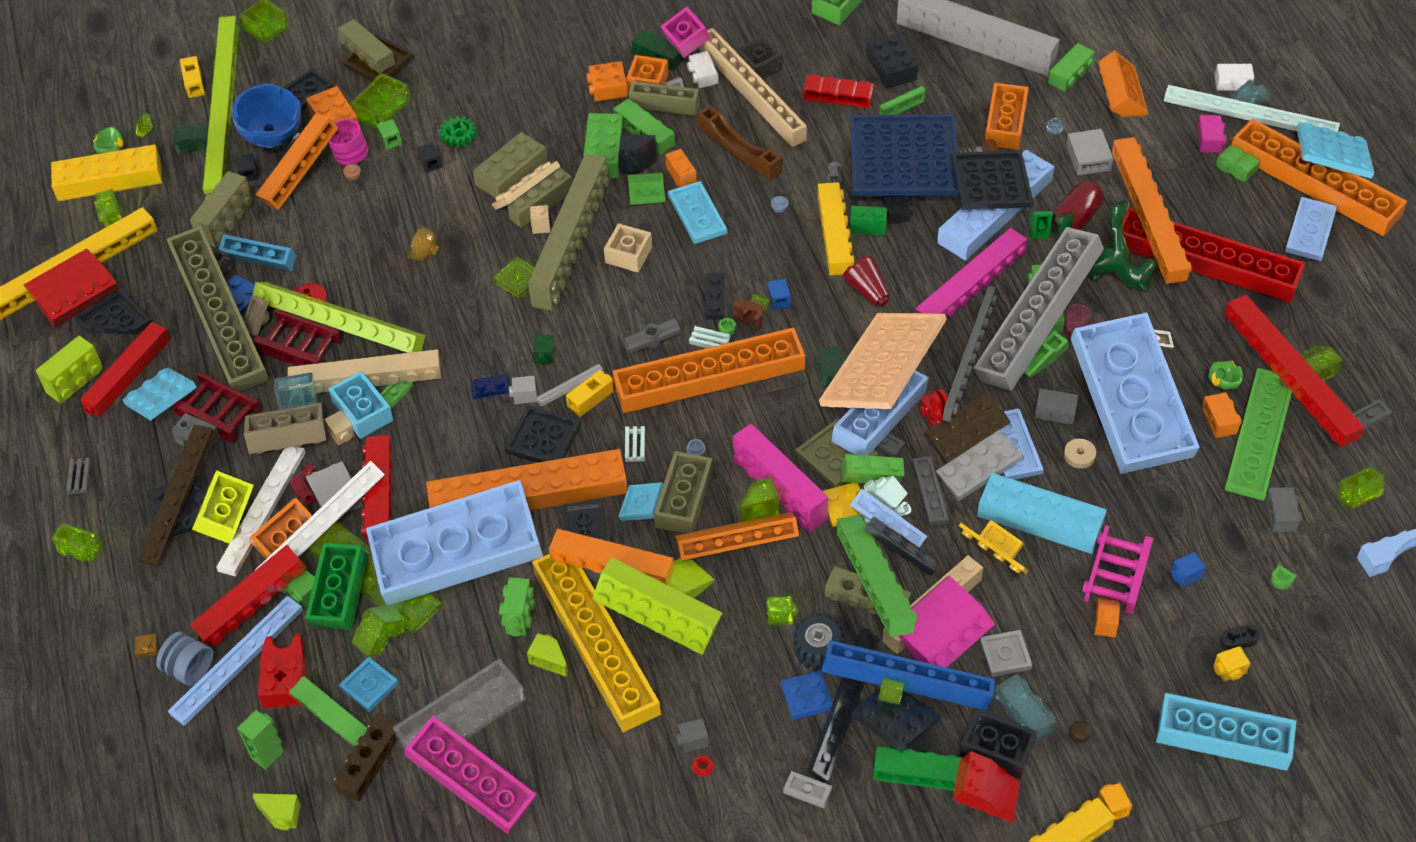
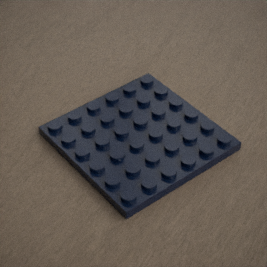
M955 114L851 115L853 196L958 195L951 161V154L958 152Z

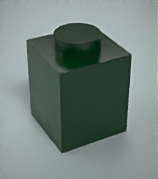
M535 335L533 347L535 364H553L555 352L554 335Z

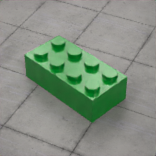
M323 543L305 617L314 628L352 630L369 554L361 545Z

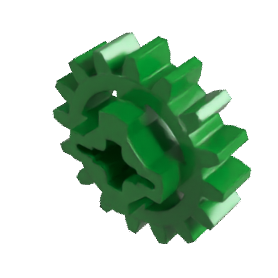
M459 116L456 119L450 117V121L445 120V125H440L441 141H444L445 145L450 144V147L457 145V148L460 145L466 147L467 142L471 144L472 139H476L477 130L475 123L471 119L466 120L465 116L462 119H459Z

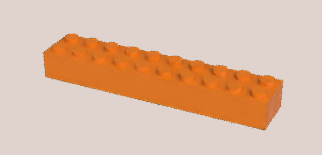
M1254 119L1233 137L1231 145L1240 148L1244 153L1256 157L1260 161L1258 167L1260 170L1317 201L1336 205V211L1382 236L1403 215L1407 204L1406 200L1359 175L1303 160L1299 143Z
M790 328L613 370V381L622 411L627 413L805 370V354L795 329Z
M620 449L426 482L430 508L518 480L521 481L530 510L627 493V481Z

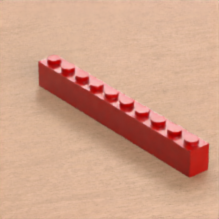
M1247 295L1228 302L1224 314L1226 319L1237 328L1239 334L1244 336L1249 345L1258 352L1261 359L1279 376L1283 384L1294 393L1296 399L1301 401L1307 411L1315 417L1319 425L1329 433L1332 440L1342 448L1360 439L1365 427Z

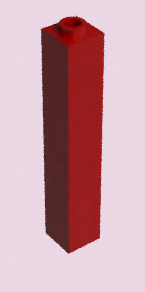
M151 322L80 399L83 404V410L89 415L93 414L101 417L169 343L171 339L167 329Z

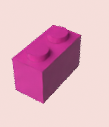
M1200 115L1197 125L1200 152L1221 153L1222 147L1226 145V135H1223L1225 124L1222 123L1221 115Z

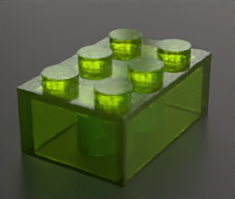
M380 73L350 103V106L359 121L377 129V124L391 120L411 100L407 84Z

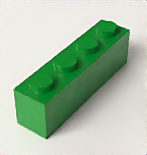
M890 746L877 747L873 780L954 791L959 761L962 758L956 755H937L934 752H915L912 749H905L903 752H900Z

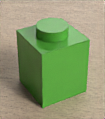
M393 119L377 124L379 138L386 150L402 144L400 132Z

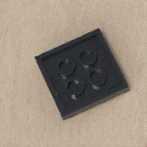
M527 405L504 448L505 453L537 463L563 459L581 426V422L578 419Z
M204 474L195 477L171 537L194 531L192 528L208 490ZM169 484L146 491L153 522Z
M882 686L853 709L851 717L897 750L903 752L939 721L940 715L909 693Z

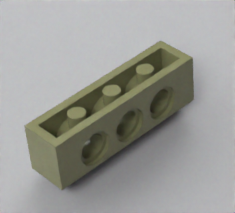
M834 566L826 583L825 596L834 601L847 603L851 607L867 610L871 614H878L870 598L864 596L868 594L858 574ZM902 589L904 597L908 598L910 604L911 592Z

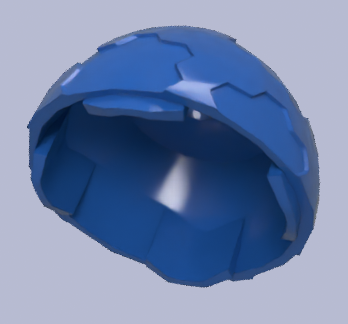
M274 84L256 85L244 91L234 101L232 119L237 131L249 143L262 148H274L287 142L296 134L301 122V104L290 91ZM268 128L274 129L273 131H265Z

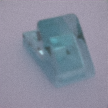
M1249 79L1232 94L1231 98L1251 104H1259L1270 101L1271 95L1264 85L1255 86L1253 81Z

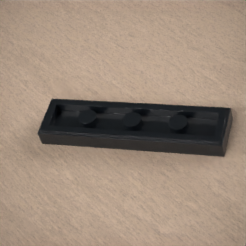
M874 516L864 529L867 533L930 576H932L940 563L939 560Z

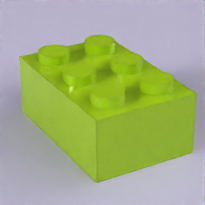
M78 336L36 369V372L46 393L62 404L104 368L94 346L81 336Z

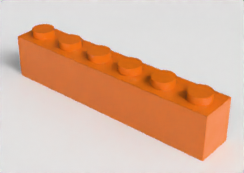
M318 113L313 116L257 192L256 196L265 205L277 210L280 209L338 130L336 124L329 117Z
M792 512L676 535L675 540L678 555L682 561L797 537L799 533L795 515Z
M557 529L549 547L551 560L557 563L571 564L577 568L590 569L596 573H602L611 557L668 585L674 570L672 557Z

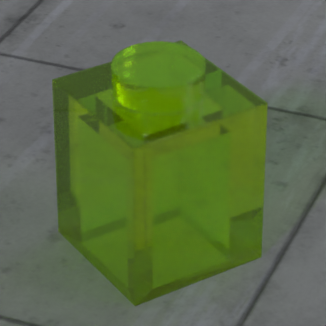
M792 596L767 597L768 625L793 624V616H797L796 604H792Z

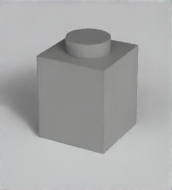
M535 376L512 378L509 394L510 397H514L515 404L537 402Z

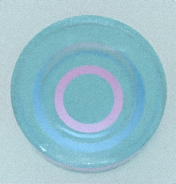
M1052 118L1048 120L1047 131L1049 133L1057 135L1063 132L1064 122L1061 119Z

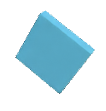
M661 482L629 485L618 516L621 521L653 519L664 484Z

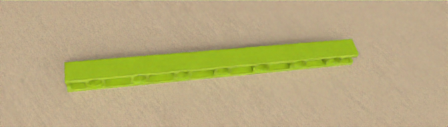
M236 16L219 17L203 191L207 194L206 198L227 173L239 35Z

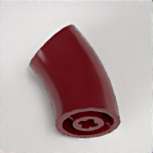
M1091 181L1077 183L1052 211L1053 224L1058 228L1055 217L1058 214L1075 211V220L1072 228L1082 230L1103 204L1104 195L1102 189Z

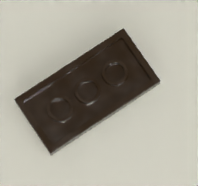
M987 391L959 409L957 415L953 414L951 422L942 420L926 430L925 434L947 464L990 435L1009 425L1011 421L992 394Z

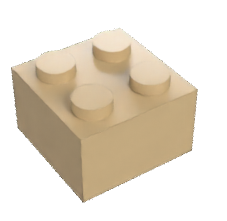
M618 224L604 248L605 263L639 272L652 249L651 233Z

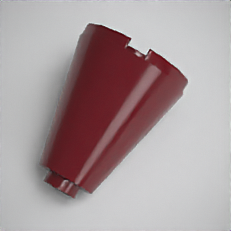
M868 255L856 260V265L853 268L849 266L845 270L843 278L874 306L883 307L889 302L890 294L875 259Z

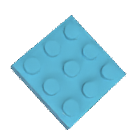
M170 368L159 371L158 375L145 381L138 389L129 392L127 397L122 400L127 407L152 420L197 387L190 379Z

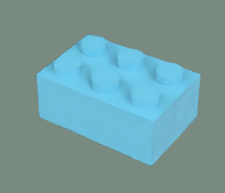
M362 371L328 388L332 403L338 411H342L360 439L393 421L390 406Z

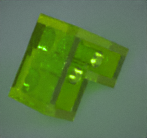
M394 604L367 608L351 643L368 657L379 655L382 653L389 637L403 634L410 617Z

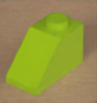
M537 633L527 652L529 664L567 677V664L557 640L550 635Z
M253 794L257 808L275 828L280 830L297 828L301 806L297 795Z

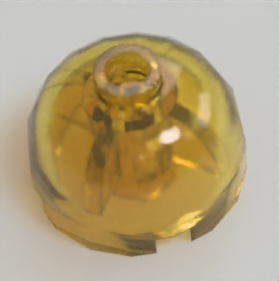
M420 225L411 243V250L407 253V258L423 262L428 260L431 255H436L439 246L436 245L437 238L432 230Z

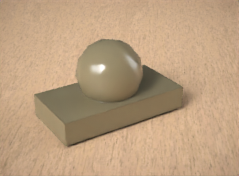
M256 295L251 296L244 323L250 334L258 336L261 325L267 324L270 320V314L266 310L269 301Z

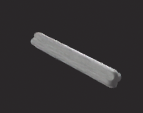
M597 364L537 396L538 404L544 406L565 395L599 370L603 372V368L600 364Z

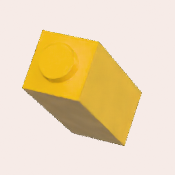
M197 57L180 59L188 97L205 95Z
M599 370L566 395L567 407L581 417L614 392L613 379L610 375L604 374Z

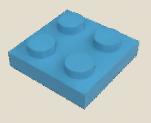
M368 657L339 684V688L370 712L399 682L394 676Z

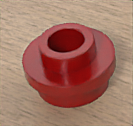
M699 756L693 761V772L700 777L709 776L714 770V763L707 756ZM705 765L707 768L700 769L699 767Z

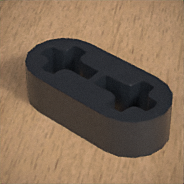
M1253 625L1228 629L1222 633L1220 645L1225 650L1239 646L1241 649L1254 646L1258 643L1260 631Z

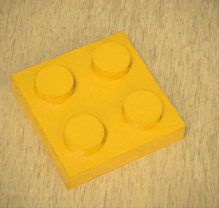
M850 483L823 491L829 497L828 517L832 527L837 526V519L861 515L862 519H864L862 514L850 506L861 491L858 483Z

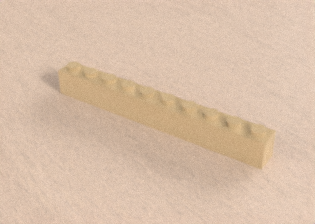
M713 28L707 30L710 39L699 46L701 52L708 51L713 64L791 147L806 141L807 126Z

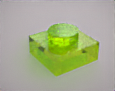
M144 113L136 123L137 135L142 138L152 129L151 115Z
M755 293L749 300L763 306V315L770 305L769 298Z
M882 679L878 700L900 704L904 683Z

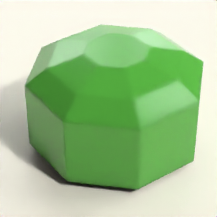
M724 318L720 320L718 324L719 332L730 334V336L735 334L737 328L733 319Z

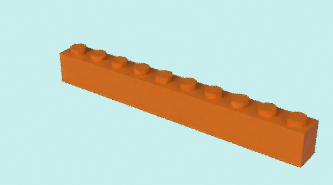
M1135 137L1114 140L1113 157L1165 283L1187 281L1192 270L1191 263L1186 259L1185 249L1180 245L1179 235L1174 231V223L1169 219L1168 209L1163 205L1162 195H1159L1157 191V183L1152 179V172L1147 167L1146 157L1141 153L1140 144H1137Z

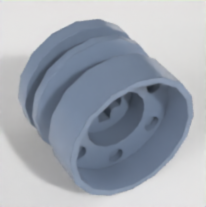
M181 631L176 632L163 643L159 650L157 667L183 684L193 686L207 674L211 667L213 650Z

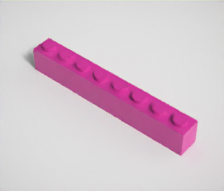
M1012 228L1008 229L915 308V313L945 314L946 319L952 317L957 309L965 306L971 297H975L984 286L990 284L993 278L1001 275L1007 266H1011L1019 256L1025 254L1027 238Z

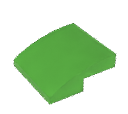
M663 172L628 175L630 205L665 202Z

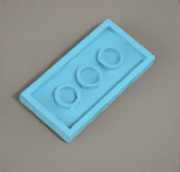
M701 181L668 191V197L694 244L727 234V228Z

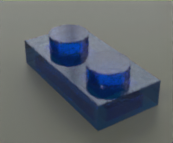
M507 374L470 380L473 399L509 393Z

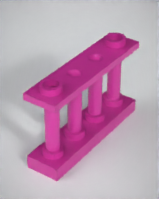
M1105 525L1104 532H1099L1097 544H1100L1090 580H1085L1082 592L1086 593L1084 601L1088 602L1090 594L1095 593L1123 601V604H1126L1125 613L1133 614L1153 538L1145 536L1144 543H1139L1138 545L1107 536L1110 526ZM1108 544L1137 552L1136 554L1140 555L1139 560L1135 559L1133 561L1104 553V546ZM1100 560L1132 568V571H1135V575L1128 577L1099 569L1098 566ZM1095 577L1126 584L1127 587L1131 588L1130 593H1121L1093 585Z

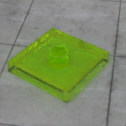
M516 257L493 277V282L520 299L529 291L528 282L535 267Z

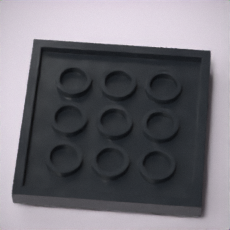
M1022 150L957 152L951 154L961 210L1033 207L1034 201Z

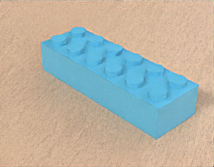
M991 473L979 502L977 516L1092 554L1099 532H1101L1107 510Z
M1165 693L1161 705L1156 742L1287 771L1293 758L1296 720Z

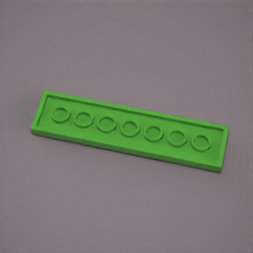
M1257 368L1225 486L1226 491L1263 501L1266 496L1292 391L1283 384L1279 376L1272 371Z

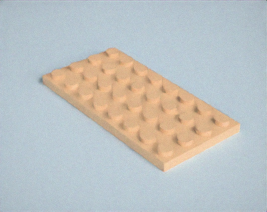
M877 313L819 399L820 405L827 407L891 409L946 322L945 314Z

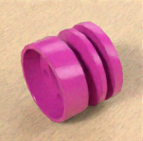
M351 119L335 122L338 130L328 142L335 160L341 165L359 163L367 156L369 151L360 125Z

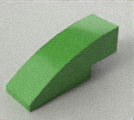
M1053 331L1044 340L1024 371V374L1030 378L1052 364L1069 348L1068 340L1056 331Z

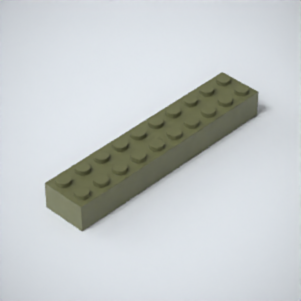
M590 154L584 155L528 282L532 307L553 311L555 304L559 302L560 292L565 288V280L567 277H570L571 266L576 263L577 252L581 251L583 238L587 237L588 227L593 223V215L597 213L599 201L604 197V189L609 185V177H607L608 165H606L605 157Z
M199 226L168 238L169 247L230 387L241 392L269 381L265 368L202 227Z

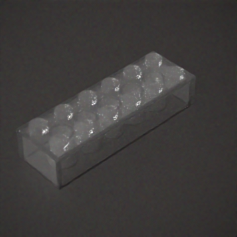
M499 658L394 726L393 730L396 740L405 750L432 715L466 740L525 701L524 689Z

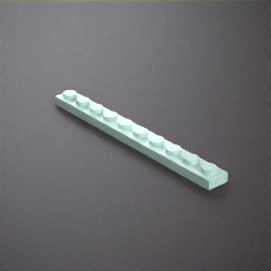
M1168 85L1164 97L1165 102L1249 121L1254 119L1262 124L1297 131L1299 122H1309L1314 126L1320 128L1327 127L1335 132H1338L1340 125L1337 122Z

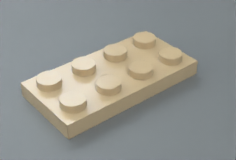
M548 161L534 169V172L524 176L521 179L522 181L513 184L508 188V191L495 197L497 201L492 203V206L497 210L510 204L561 166L557 161L553 163Z

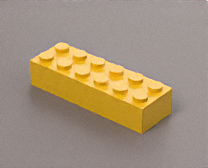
M156 145L51 162L52 188L58 201L162 183L161 160Z

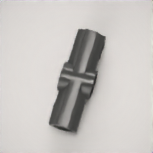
M671 319L658 325L647 324L643 331L623 338V342L628 353L645 347L656 348L662 340L680 334V328L676 319Z

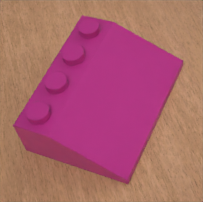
M947 576L911 608L917 616V623L914 624V633L899 635L898 637L916 661L947 668L993 627L995 623L986 610L951 576Z

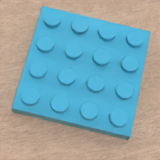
M1309 122L1298 123L1297 133L1303 160L1372 179L1374 169L1367 142L1364 138L1349 136L1341 131H1331L1327 127L1320 128Z

